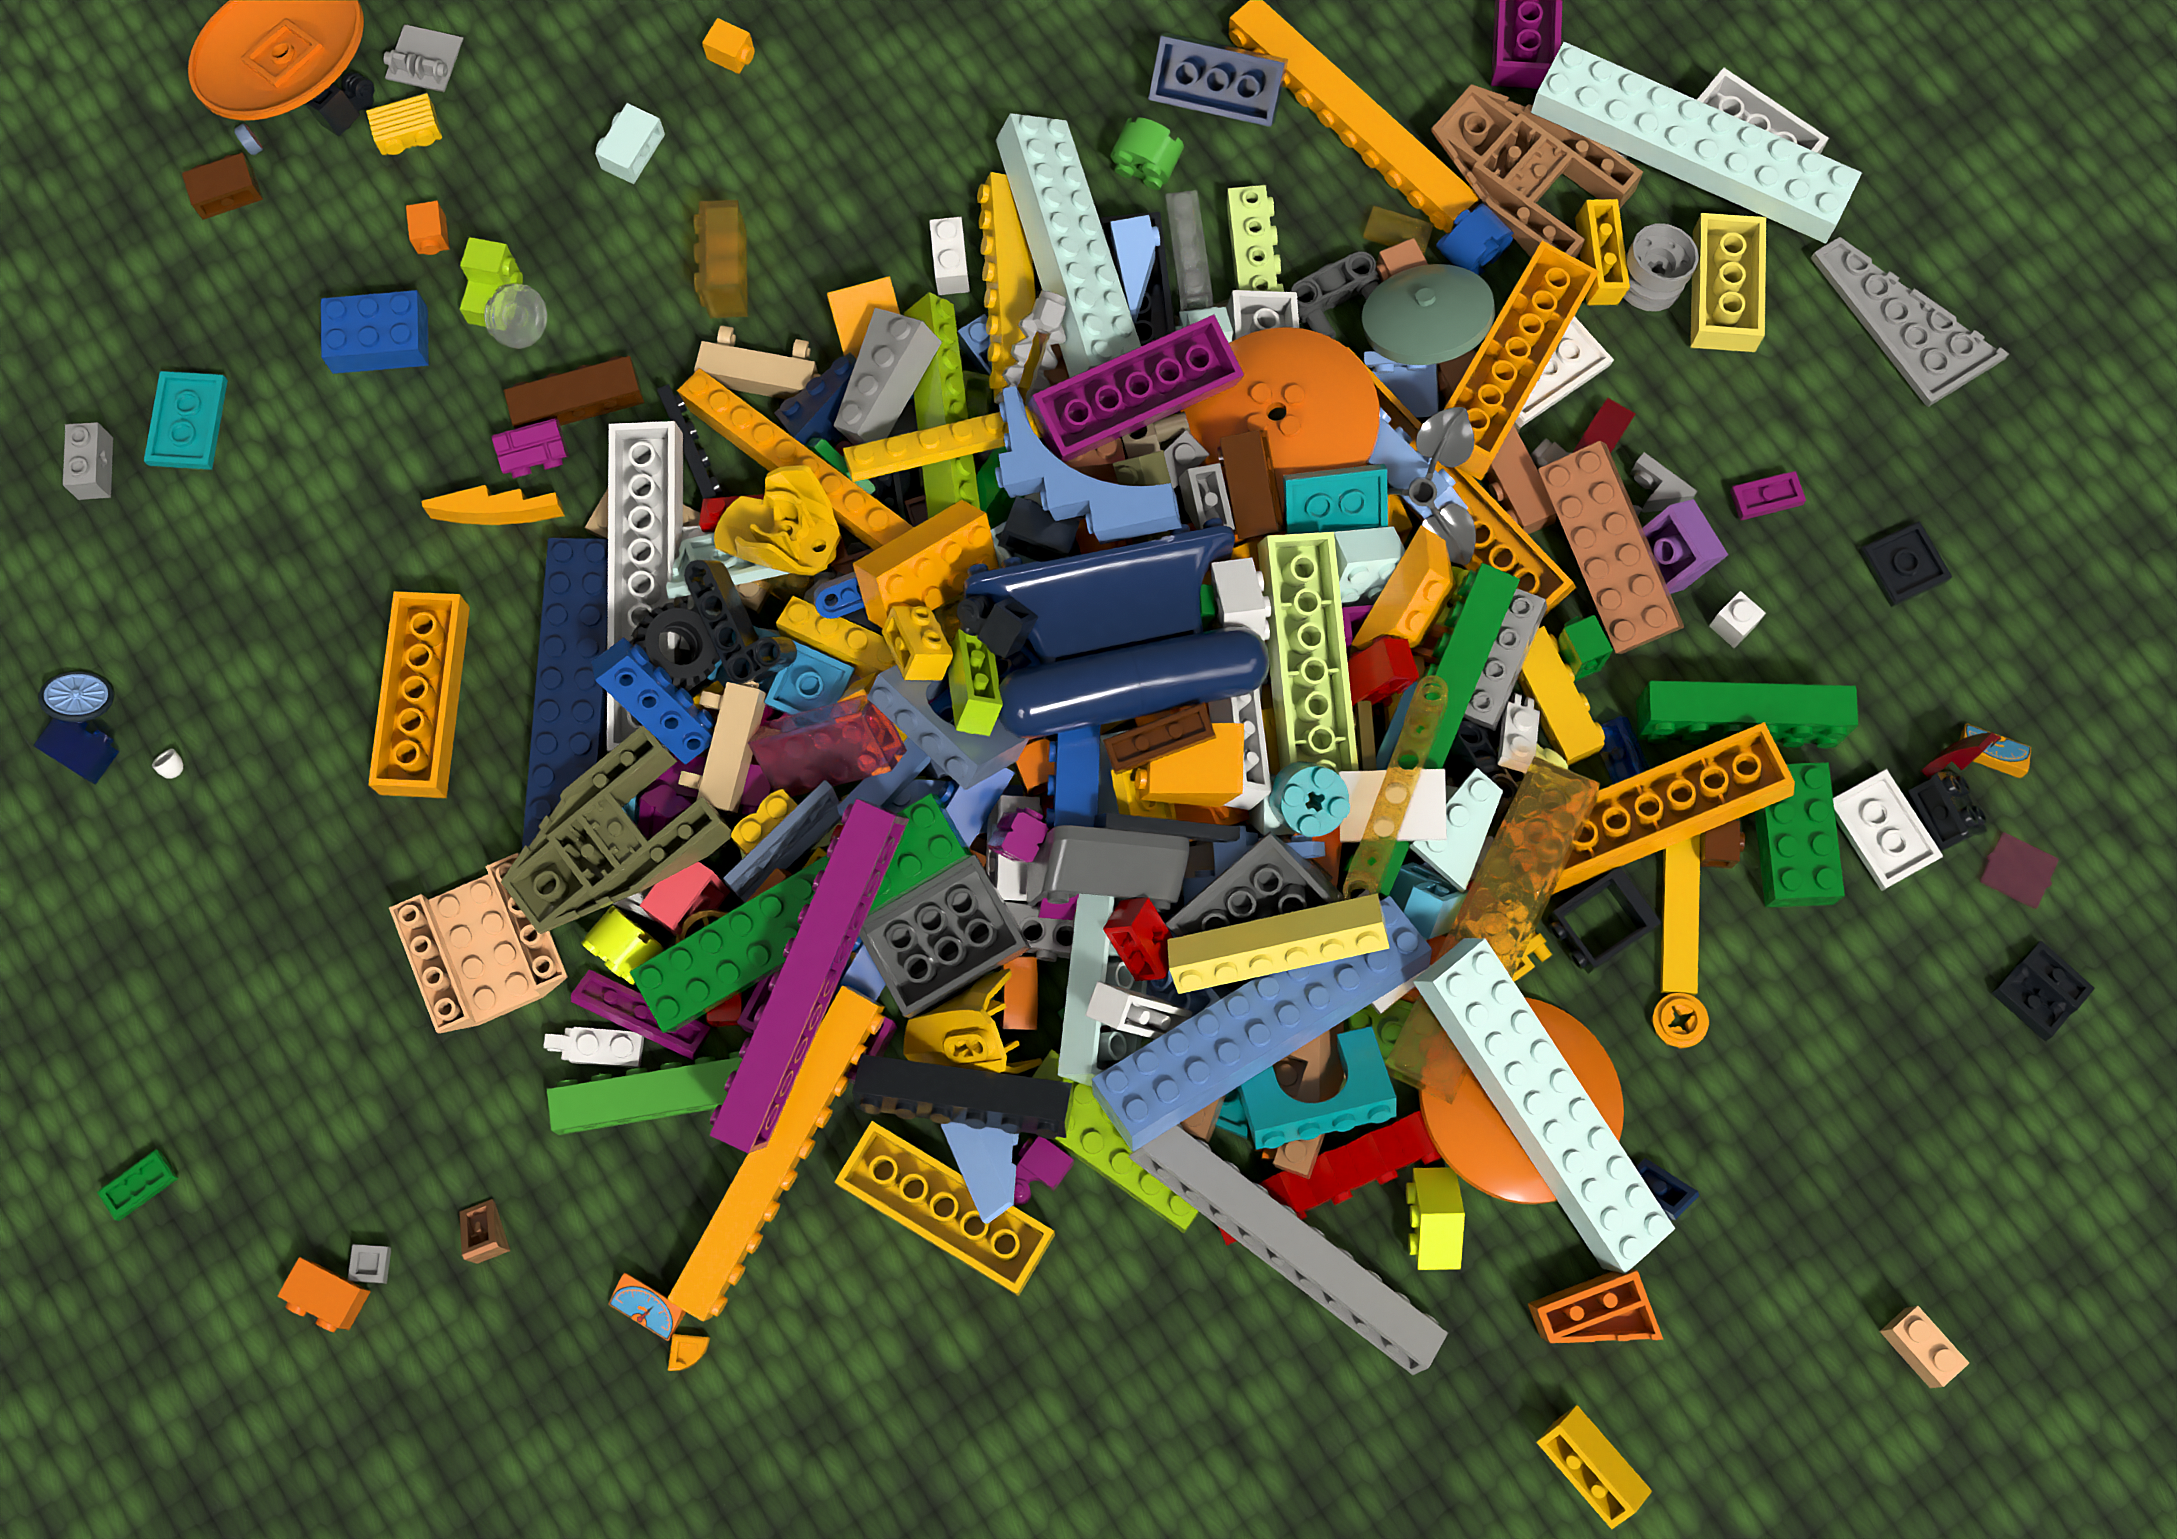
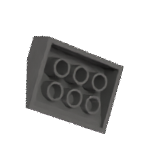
M1270 831L1168 919L1166 925L1178 937L1344 901V896L1316 867ZM1255 978L1224 985L1231 992H1234Z
M975 854L869 915L859 934L900 1011L907 1018L915 1017L1032 949L1017 921Z

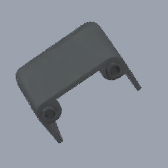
M1063 825L1052 828L1046 834L1043 842L1037 844L1039 850L1033 862H1028V906H1034L1042 898H1047V901L1052 904H1065L1069 902V898L1075 897L1077 894L1133 899L1149 897L1161 917L1178 904L1189 858V839L1174 835Z

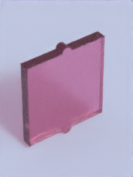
M2003 832L1993 853L1987 856L1989 862L1980 882L2033 909H2037L2046 888L2052 885L2050 879L2059 859Z

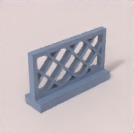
M824 780L723 878L726 885L744 903L776 867L789 871L842 820V816L838 814L837 808L840 802L833 787Z

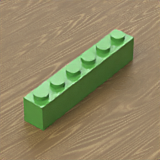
M740 1051L730 1053L729 1059L716 1061V1058L713 1056L695 1059L694 1065L681 1067L680 1062H672L660 1065V1070L647 1072L646 1068L627 1070L626 1076L612 1078V1074H600L592 1076L591 1082L578 1084V1080L557 1082V1088L547 1089L551 1131L558 1135L715 1109L719 1104L723 1105L728 1094L724 1088L730 1074L733 1071H738L742 1058L739 1057Z

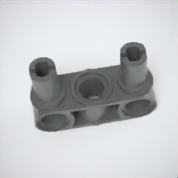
M1356 252L1335 263L1328 264L1317 272L1296 282L1291 292H1297L1299 320L1307 323L1312 331L1334 339L1336 332L1323 312L1343 304L1358 294L1363 295L1366 300L1368 299L1369 295L1381 282L1380 276L1375 269L1376 262L1369 253ZM1362 269L1366 274L1359 275L1353 270ZM1307 297L1311 301L1308 303H1302L1298 300V298Z

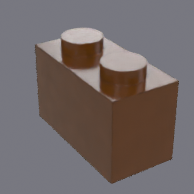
M243 153L228 155L222 160L207 165H198L192 168V170L182 173L191 205L202 220L263 200L253 167Z

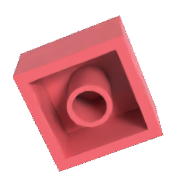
M698 861L651 886V891L639 906L658 925L677 937V934L681 935L683 931L681 926L688 917L701 910L718 909L731 891L712 870Z

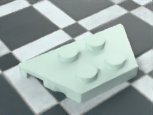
M715 533L682 540L679 548V557L675 559L672 568L673 576L671 582H667L666 585L668 599L691 595L685 582L684 573L687 565L694 560H717L722 562L726 566L734 585L789 573L758 565L717 550L714 543Z

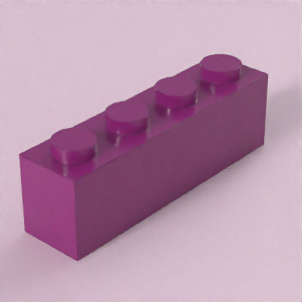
M671 753L678 762L642 790L640 794L643 795L649 790L667 784L677 792V796L681 795L692 805L697 800L699 790L678 784L681 771L703 776L707 758L696 756L690 762L684 764ZM750 764L739 809H742V814L748 816L757 813L762 801L768 795L778 790L780 774L774 767ZM716 809L718 812H729L725 810Z

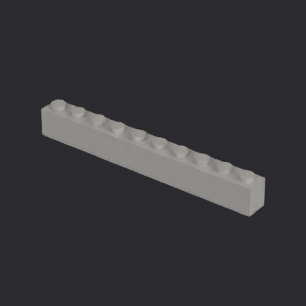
M1180 1123L1136 1151H1131L1128 1156L1131 1160L1409 1373L1414 1375L1430 1367L1448 1334L1439 1326L1436 1319L1428 1314L1421 1313L1413 1307L1406 1296L1399 1292H1394L1383 1284L1382 1279L1376 1273L1365 1270L1353 1261L1354 1259L1350 1253L1335 1247L1327 1241L1320 1230L1308 1226L1297 1218L1296 1213L1290 1207L1280 1205L1268 1195L1264 1187L1250 1182L1240 1174L1239 1169L1234 1164L1223 1161L1211 1152L1209 1145L1199 1139H1194L1185 1132Z

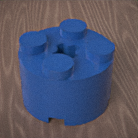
M1482 203L1473 212H1470L1468 209L1461 212L1454 220L1456 227L1451 233L1444 235L1438 241L1436 247L1453 266L1462 267L1477 275H1481L1485 272L1481 266L1489 261L1494 264L1513 240L1511 235L1514 233L1488 206Z

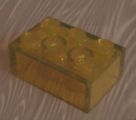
M738 200L699 201V214H694L695 233L699 234V243L694 244L695 262L699 263V273H694L695 291L699 292L701 307H706L710 318L748 317L747 228Z

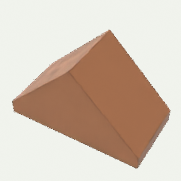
M493 1199L459 1212L461 1251L464 1260L478 1264L511 1251Z

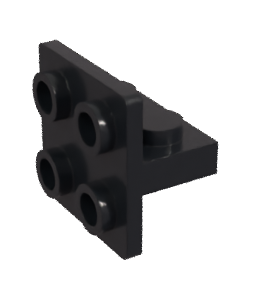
M1955 771L1937 772L1931 775L1932 779L1908 790L1940 851H1945L1975 835H1982L1988 832L1984 825L1987 823V818L1983 810L1978 805L1974 806L1968 795L1971 793V789L1967 780Z

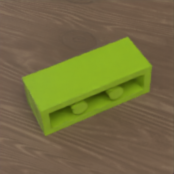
M958 629L951 645L953 660L947 668L955 730L969 734L990 736L1003 705L998 689L1000 685L995 654L987 649L986 644L977 639L978 635L971 636Z

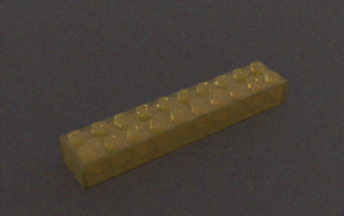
M1534 756L1435 962L1464 938H1486L1510 977H1513L1599 797L1598 782ZM1419 993L1385 1066L1388 1075L1452 1104L1470 1067L1421 993Z

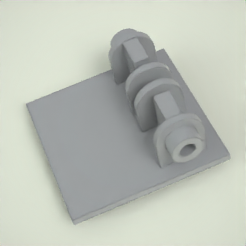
M404 24L395 50H391V52L386 51L384 54V63L389 65L385 79L445 92L463 42V37Z

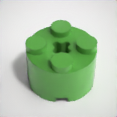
M1140 117L1137 118L1136 122H1132V118H1128L1111 152V158L1116 164L1114 170L1124 178L1130 179L1132 176L1143 179V183L1153 190H1160L1161 186L1168 182L1184 149V144L1179 137H1177L1176 141L1169 137L1170 130L1157 122Z

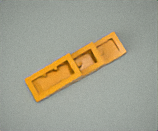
M482 485L421 501L422 507L431 519L462 524L505 525L530 523L565 516L563 505L555 492L527 499L521 489L492 495L487 486Z

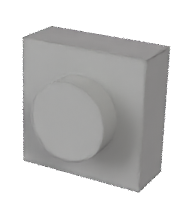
M352 1245L348 1281L387 1284L391 1248Z

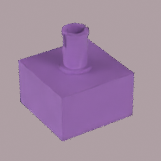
M1694 499L1668 506L1642 528L1670 594L1686 589L1728 556V553Z

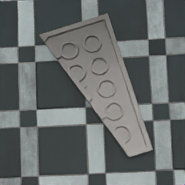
M1841 237L1813 253L1811 260L1927 408L2002 362L2009 355L2002 348L1999 347L1997 350L1983 340L1984 336L1976 330L1971 332L1959 324L1956 320L1957 317L1915 288L1911 291L1898 282L1900 278L1889 271L1887 274L1872 264L1870 257Z

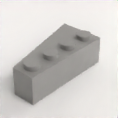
M879 308L874 309L834 423V427L854 446L888 437L940 347L942 341L923 321Z

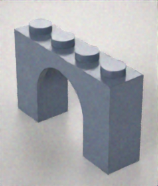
M897 665L879 673L867 699L965 790L1016 762L1030 739L1018 738L1005 730L999 718L996 720L990 736L956 731L955 725L940 718L932 710L928 701L938 697L947 689L949 685L947 670L942 680H904Z

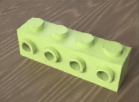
M1266 185L1228 188L1227 212L1236 290L1284 292L1283 284H1277L1276 274H1281L1280 255H1274L1273 245H1277V228L1270 225V217L1274 216L1273 197H1267Z

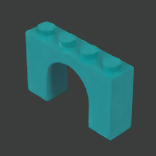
M1372 1026L1337 1034V1051L1347 1082L1335 1097L1327 1101L1304 1103L1289 1097L1280 1088L1273 1066L1268 1067L1237 1087L1256 1150L1262 1148L1273 1149L1287 1142L1299 1139L1311 1140L1320 1134L1333 1131L1345 1132L1358 1125L1371 1122L1382 1123L1389 1118L1396 1117V1095Z

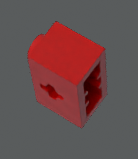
M1149 897L1120 900L1103 927L1104 932L1135 981L1164 979L1169 971L1167 940L1173 938L1172 934Z

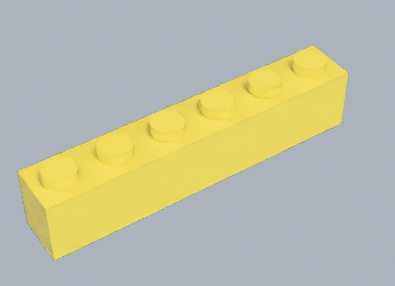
M1378 893L1167 940L1169 969L1178 994L1390 948L1385 918Z

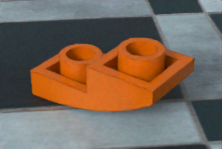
M1018 956L1001 966V971L1010 969L1012 976L1000 989L1002 991V1003H1005L1007 1007L1001 1010L1000 1027L1002 1029L1037 1030V958L1035 956Z

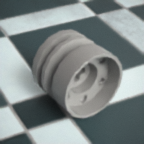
M1653 224L1644 227L1637 233L1628 252L1625 254L1630 289L1623 298L1632 306L1644 311H1661L1672 306L1678 300L1699 261L1698 248L1692 238L1682 229L1669 224Z

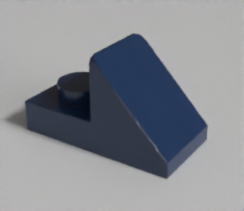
M1646 1158L1635 1167L1670 1221L1676 1220L1699 1197L1697 1190Z

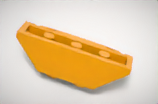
M1422 525L1419 527L1351 643L1353 646L1360 650H1366L1373 645L1372 641L1376 638L1390 635L1393 639H1408L1411 649L1422 647L1457 588L1444 539Z

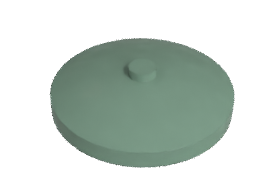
M1445 264L1417 266L1391 276L1373 290L1366 300L1362 311L1364 334L1369 345L1381 356L1391 361L1408 365L1442 363L1469 352L1487 336L1495 318L1493 294L1488 284L1479 275L1470 270Z

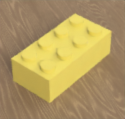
M1701 213L1693 230V241L1698 248L1699 261L1692 274L1690 348L1756 352L1765 336L1766 217Z

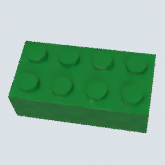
M1829 762L1786 764L1795 781L1794 795L1754 811L1765 908L1834 905L1845 896Z

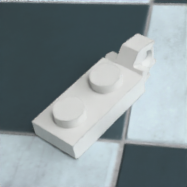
M574 1027V1029L565 1028V1035L545 1034L544 1048H547V1051L562 1052L561 1059L569 1060L571 1063L640 1068L644 1037L631 1031Z

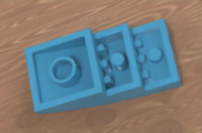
M753 626L759 639L779 637V635L768 630H762ZM733 631L732 633V639L734 643L736 641L735 631ZM793 641L797 648L795 661L761 682H756L759 683L758 689L767 693L764 701L766 706L827 731L839 706L837 701L845 693L855 668ZM774 646L773 656L776 659L778 651L776 646ZM721 659L714 665L716 667L715 670L707 677L713 683L718 680L723 687H726L727 682L738 684L729 678ZM747 661L746 670L749 674L750 663Z

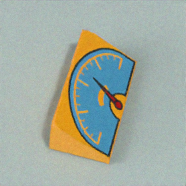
M1966 723L1960 740L1989 731ZM1995 734L1997 738L1973 760V762L2021 778L2029 770L2031 747Z

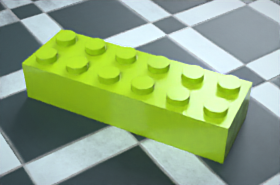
M1051 1050L1032 1078L1072 1083L1074 1099L1066 1138L1056 1137L1051 1140L1185 1234L1199 1211L1128 1157L1131 1149L1093 1096L1092 1087L1058 1076L1060 1055Z

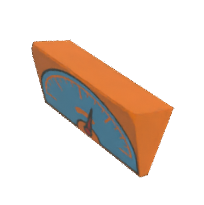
M625 1272L620 1278L608 1304L667 1341L671 1339L686 1314V1311L667 1301L668 1297Z

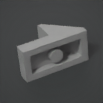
M1645 452L1636 461L1630 473L1641 487L1654 491L1645 503L1642 512L1663 511L1670 505L1692 500L1697 493V490Z

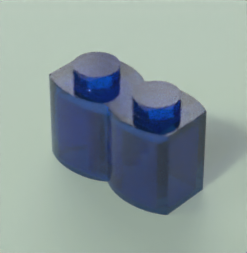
M53 718L33 746L96 785L119 753L118 750L111 746L114 740L97 729L93 735L84 730L88 725L86 722H66Z

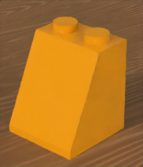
M890 276L827 293L844 356L851 352L856 359L858 358L875 308L900 314Z
M1211 723L1217 738L1140 766L1135 775V787L1139 789V800L1221 807L1243 794L1244 724Z

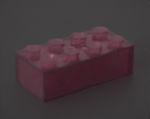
M868 694L765 722L748 741V745L772 790L775 792L783 789L790 797L813 792L824 780L833 787L891 772L907 749L893 722L867 699Z

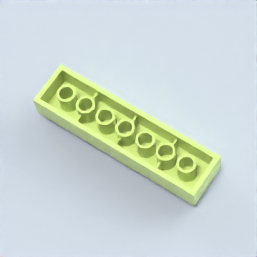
M1334 532L1266 536L1257 543L1259 569L1262 571L1264 580L1262 595L1269 597L1271 616L1266 617L1270 630V639L1267 640L1270 661L1280 770L1291 763L1304 761L1329 768L1338 775L1339 771H1359ZM1312 793L1308 794L1309 801L1305 804H1309L1311 802L1310 798L1313 796Z

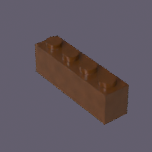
M615 356L609 358L604 363L593 366L582 365L571 372L563 374L552 373L545 376L544 379L534 382H519L511 388L504 389L511 422L515 429L551 419H558L560 426L645 403L636 368L630 356Z

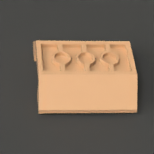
M519 853L487 865L488 875L428 900L420 894L389 908L436 1033L438 1034L486 1023L543 998L568 978L550 930L539 934L501 883V880L517 859Z

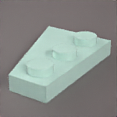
M1478 768L1470 773L1446 802L1447 840L1413 841L1409 846L1461 893L1467 888L1503 792Z

